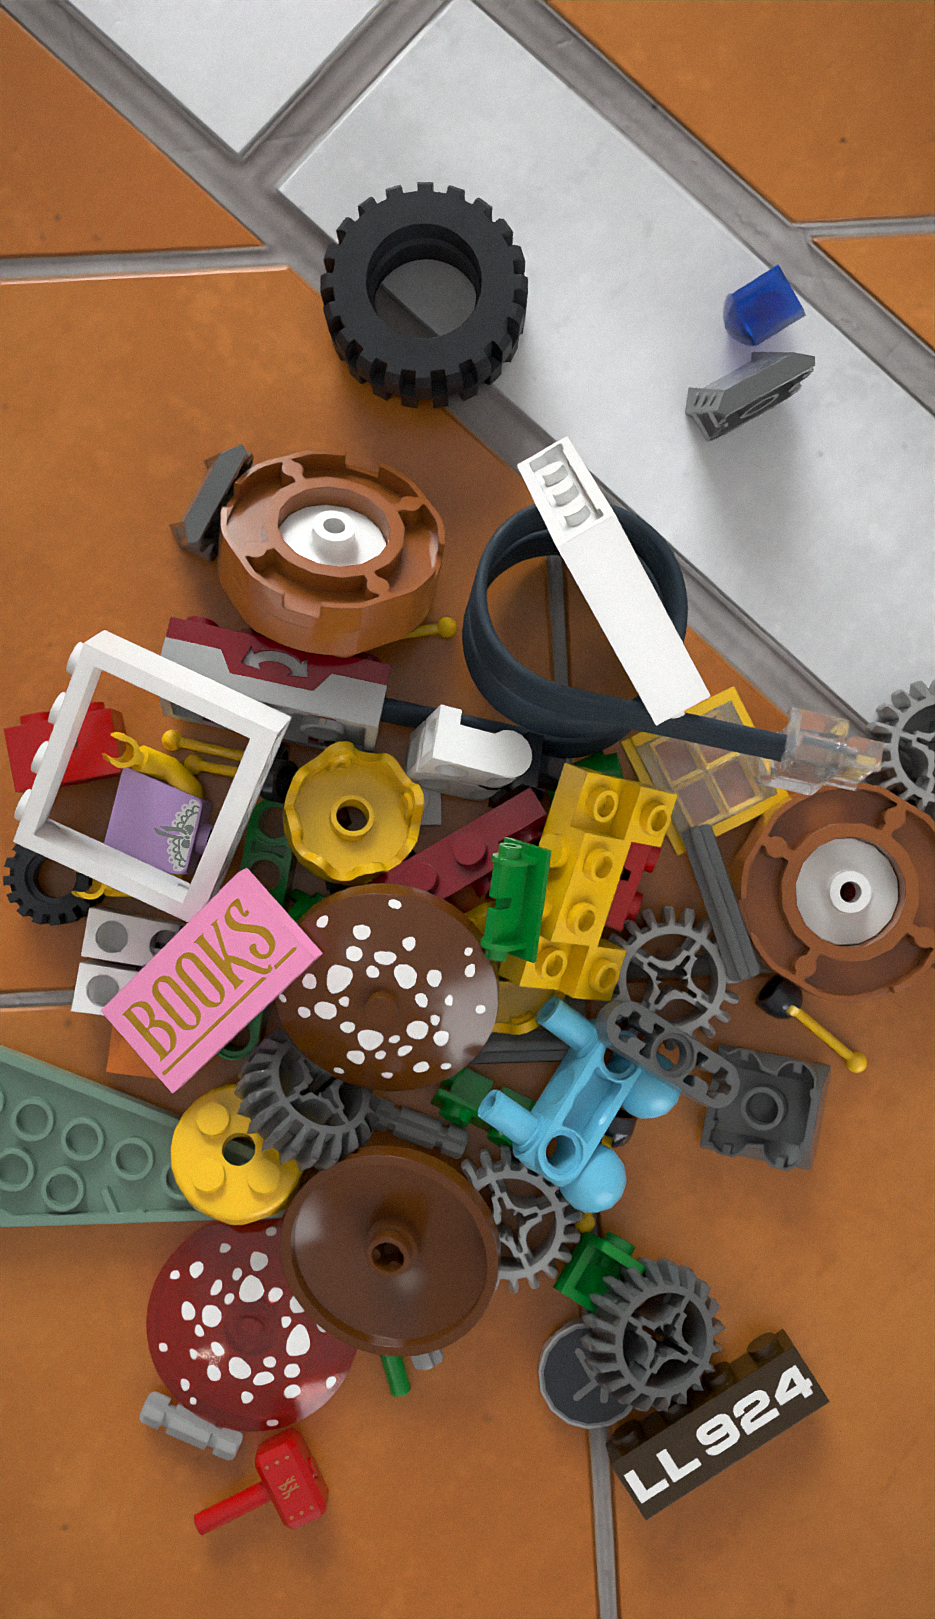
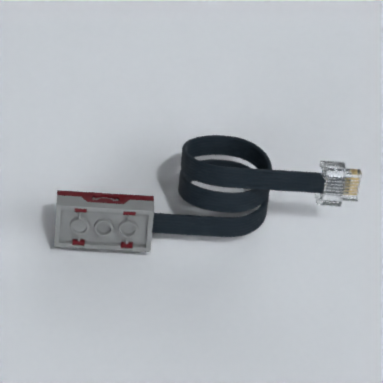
M536 504L525 507L512 515L496 530L488 541L477 567L464 614L462 628L463 653L468 671L479 692L495 710L520 726L461 714L460 725L493 734L503 730H511L522 736L528 731L544 735L542 750L563 755L566 758L584 757L607 749L620 741L633 729L759 757L756 777L757 784L807 795H813L824 785L855 791L857 783L871 772H879L881 770L884 742L848 735L849 720L791 707L787 712L789 717L788 725L781 732L767 731L684 712V716L670 718L656 726L639 694L632 700H626L557 684L533 673L508 652L497 636L488 611L487 589L501 573L519 562L536 557L561 556ZM609 504L684 643L688 619V599L684 576L673 551L665 539L645 520L628 510ZM190 616L186 620L171 617L160 655L291 716L292 718L282 742L319 750H325L330 745L340 741H348L353 743L356 749L374 754L380 722L416 729L437 709L387 698L386 690L392 665L381 663V660L374 655L361 652L351 657L341 658L334 655L309 653L282 645L257 633L252 628H244L241 632L220 628L214 621L200 616ZM159 696L163 716L231 730Z

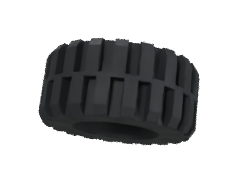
M417 182L418 191L403 193L402 186L397 185L385 189L386 199L379 203H376L373 197H369L357 206L359 218L356 221L350 217H346L336 230L339 244H329L323 259L326 273L320 276V293L333 346L340 360L347 362L350 374L360 384L368 381L372 385L373 394L386 401L390 399L392 394L400 396L402 406L418 408L419 399H432L433 408L448 406V397L459 394L463 401L476 396L478 385L484 381L487 385H491L501 375L502 364L504 362H511L518 349L519 336L523 334L528 298V277L524 274L526 261L521 246L512 245L513 230L505 219L499 218L495 222L492 221V206L481 198H476L473 204L465 201L464 189L449 185L446 193L434 191L433 182ZM424 259L441 261L457 268L470 280L476 293L475 307L468 319L458 328L434 338H414L396 332L379 318L375 308V294L380 284L393 270L411 261Z

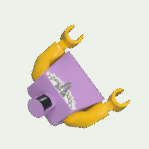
M112 733L110 736L126 743V751L119 758H112L102 753L104 760L117 768H123L104 844L179 879H182L183 874H194L199 856L203 855L215 826L208 824L212 802L202 798V784L177 758L142 745L139 747L134 739L124 733ZM93 878L92 886L89 890L85 892L71 891L74 896L89 900L96 899L103 893L106 896L132 897Z

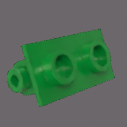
M504 837V843L499 844L498 853L492 854L491 861L494 864L489 896L495 898L496 903L495 907L487 909L484 937L480 941V946L485 948V958L493 961H506L508 954L531 963L536 962L552 850Z
M464 1067L455 1075L440 1082L441 1085L449 1089L446 1091L439 1088L431 1099L430 1104L440 1108L439 1115L442 1118L461 1127H468L470 1123L488 1132L487 1139L499 1147L501 1145H509L510 1150L513 1151L512 1140L477 1114L481 1102L492 1088L493 1080ZM505 1086L501 1089L502 1093L529 1112H531L536 1104V1101Z

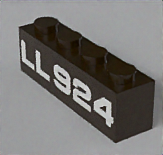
M784 1329L776 1334L769 1332L760 1335L748 1345L746 1353L731 1363L723 1361L715 1364L713 1367L716 1372H705L701 1378L704 1391H694L691 1388L687 1390V1404H677L671 1400L667 1412L656 1410L641 1421L633 1419L625 1422L613 1432L611 1440L606 1442L610 1465L645 1520H648L830 1402Z

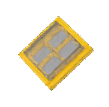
M734 686L684 711L690 714L754 727ZM640 732L620 743L639 782L654 785L678 795L671 814L669 827L665 833L676 856L686 852L682 833L696 825L710 824L717 837L765 813L773 805L789 796L770 759L646 732Z

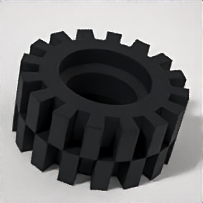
M16 844L12 849L16 852L15 856L7 858L4 867L10 868L9 876H3V885H10L12 893L6 896L10 903L17 902L20 906L16 910L20 915L32 917V922L54 926L79 921L80 918L88 916L90 907L101 904L106 896L102 894L96 899L89 900L76 897L72 892L61 898L48 895L39 884L38 873L41 865L49 858L19 844ZM76 872V883L71 891L85 892L89 890L92 886V878Z

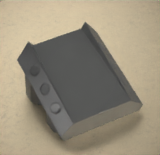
M752 352L749 363L706 387H688L685 414L695 419L707 442L715 440L773 409L776 405L798 392L802 387L800 382L814 371L815 356L795 352Z
M242 444L204 460L208 468L180 522L169 525L180 549H186L210 563L218 557L222 506L226 507L228 501L233 496L234 482L248 469L255 466L253 464L254 456L246 451Z
M720 1043L717 1054L736 1068L740 1079V1087L736 1098L726 1107H707L700 1147L714 1150L719 1154L730 1157L743 1156L766 1161L770 1167L785 1171L795 1167L811 1170L817 1153L828 1085L831 1079V1065ZM713 1074L710 1091L716 1092L719 1083L714 1080Z

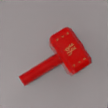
M288 1428L259 1444L255 1454V1468L262 1481L194 1514V1523L200 1535L203 1536L271 1501L283 1525L291 1530H295L321 1517L326 1512L329 1489L300 1431L295 1428Z

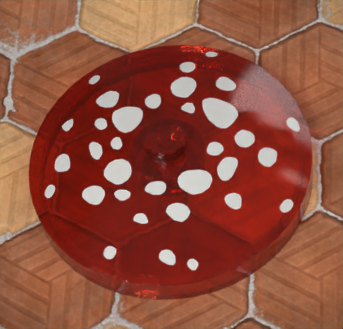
M285 1215L282 1218L260 1219L244 1225H231L219 1220L205 1224L189 1235L174 1250L158 1274L150 1294L147 1307L146 1334L151 1358L159 1377L174 1398L186 1409L203 1420L223 1428L246 1432L268 1431L289 1426L306 1418L323 1406L338 1390L345 1380L356 1355L357 1348L345 1344L323 1330L309 1317L294 1297L284 1274L280 1253L281 1230Z

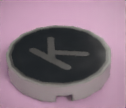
M580 1317L573 1318L564 1323L562 1328L557 1330L553 1336L550 1335L543 1344L537 1364L540 1391L550 1410L567 1424L585 1429L609 1427L625 1418L633 1409V1406L619 1403L611 1397L610 1392L605 1391L596 1383L594 1379L596 1373L590 1370L584 1361L591 1351L583 1347L580 1338L590 1333L592 1328L584 1324V1320Z

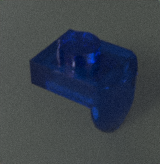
M779 264L734 293H728L723 303V322L727 333L733 339L746 346H757L806 316L802 305Z

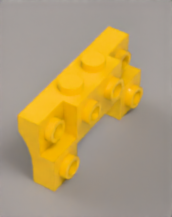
M569 763L564 764L539 842V847L552 850L537 959L536 962L531 963L508 954L507 960L501 962L498 972L500 976L521 987L559 990L577 999L611 1001L627 950L600 937L631 842L661 847L671 821V814L678 796L677 794L654 785L616 777Z

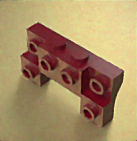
M530 787L366 884H398L417 888L442 898L465 914L480 904L495 899L489 896L494 864L491 858L493 853H498L499 844L504 843V837L539 846L548 817L547 813Z

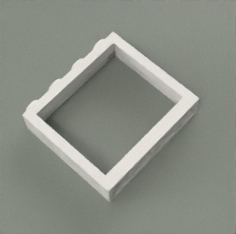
M568 436L519 463L517 467L557 549L656 726L670 718L684 716L686 709L711 696L620 522Z
M103 630L86 642H79L70 655L66 672L71 674L72 677L67 691L62 692L57 697L51 708L48 722L53 724L54 728L49 742L45 741L40 746L33 759L31 771L36 773L37 776L32 790L28 789L23 794L16 807L14 818L20 821L13 842L189 922L219 892L292 717ZM102 670L250 738L191 884L49 819Z

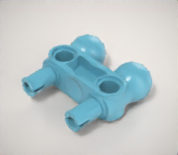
M553 996L540 1008L536 1021L569 1045L570 1049L533 1109L529 1112L500 1090L494 1089L483 1099L477 1114L512 1140L514 1156L526 1168L539 1173L559 1187L560 1192L573 1208L585 1213H596L612 1208L622 1197L627 1183L624 1163L610 1147L599 1143L621 1105L629 1114L635 1117L653 1119L666 1115L677 1104L680 1093L612 1051L611 1061L605 1066L604 1053L607 1047L600 1041L597 1035L596 1019H586L562 999ZM621 1030L620 1035L636 1037V1035L626 1030ZM658 1052L656 1053L658 1064L664 1070H669L675 1066L668 1057ZM555 1137L557 1140L556 1151L547 1160V1145Z

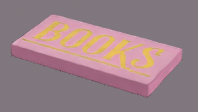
M245 868L239 871L100 1011L173 1094L323 953L251 871Z

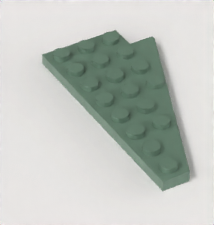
M0 1044V1228L209 1221L216 1219L195 1210L181 1192L174 1178L171 1168L170 1147L174 1130L182 1115ZM238 1137L230 1140L224 1149L225 1160L235 1166L248 1163L255 1154V1144ZM284 1209L279 1214L269 1216L263 1219L282 1218L286 1209Z

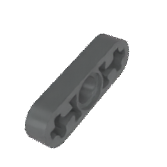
M621 1000L612 1001L600 1010L596 1019V1032L600 1041L612 1051L698 1105L723 1108L732 1103L736 1098L740 1087V1079L733 1064L637 1002ZM630 1015L628 1024L638 1032L647 1033L648 1035L643 1041L636 1037L620 1035L621 1029L615 1024L616 1018L618 1016L628 1017ZM671 1038L679 1047V1060L673 1068L664 1070L658 1064L656 1053L660 1043L665 1039ZM693 1068L703 1072L715 1073L714 1080L719 1083V1087L716 1092L709 1091V1085L697 1076L688 1074H690Z

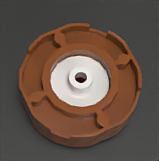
M305 450L260 462L248 469L234 482L233 496L228 501L226 507L222 506L220 517L219 582L244 621L257 633L282 645L309 653L334 655L341 658L351 657L355 654L401 640L413 632L422 623L431 608L445 547V530L442 518L414 481L382 462L378 473L345 464L347 452L336 450Z
M846 782L797 791L783 798L768 811L760 815L734 858L730 874V880L760 965L787 979L809 994L822 999L848 1003L878 997L889 992L897 993L916 982L929 971L935 961V822L928 814L881 786ZM844 884L845 894L841 898L840 889L841 886Z

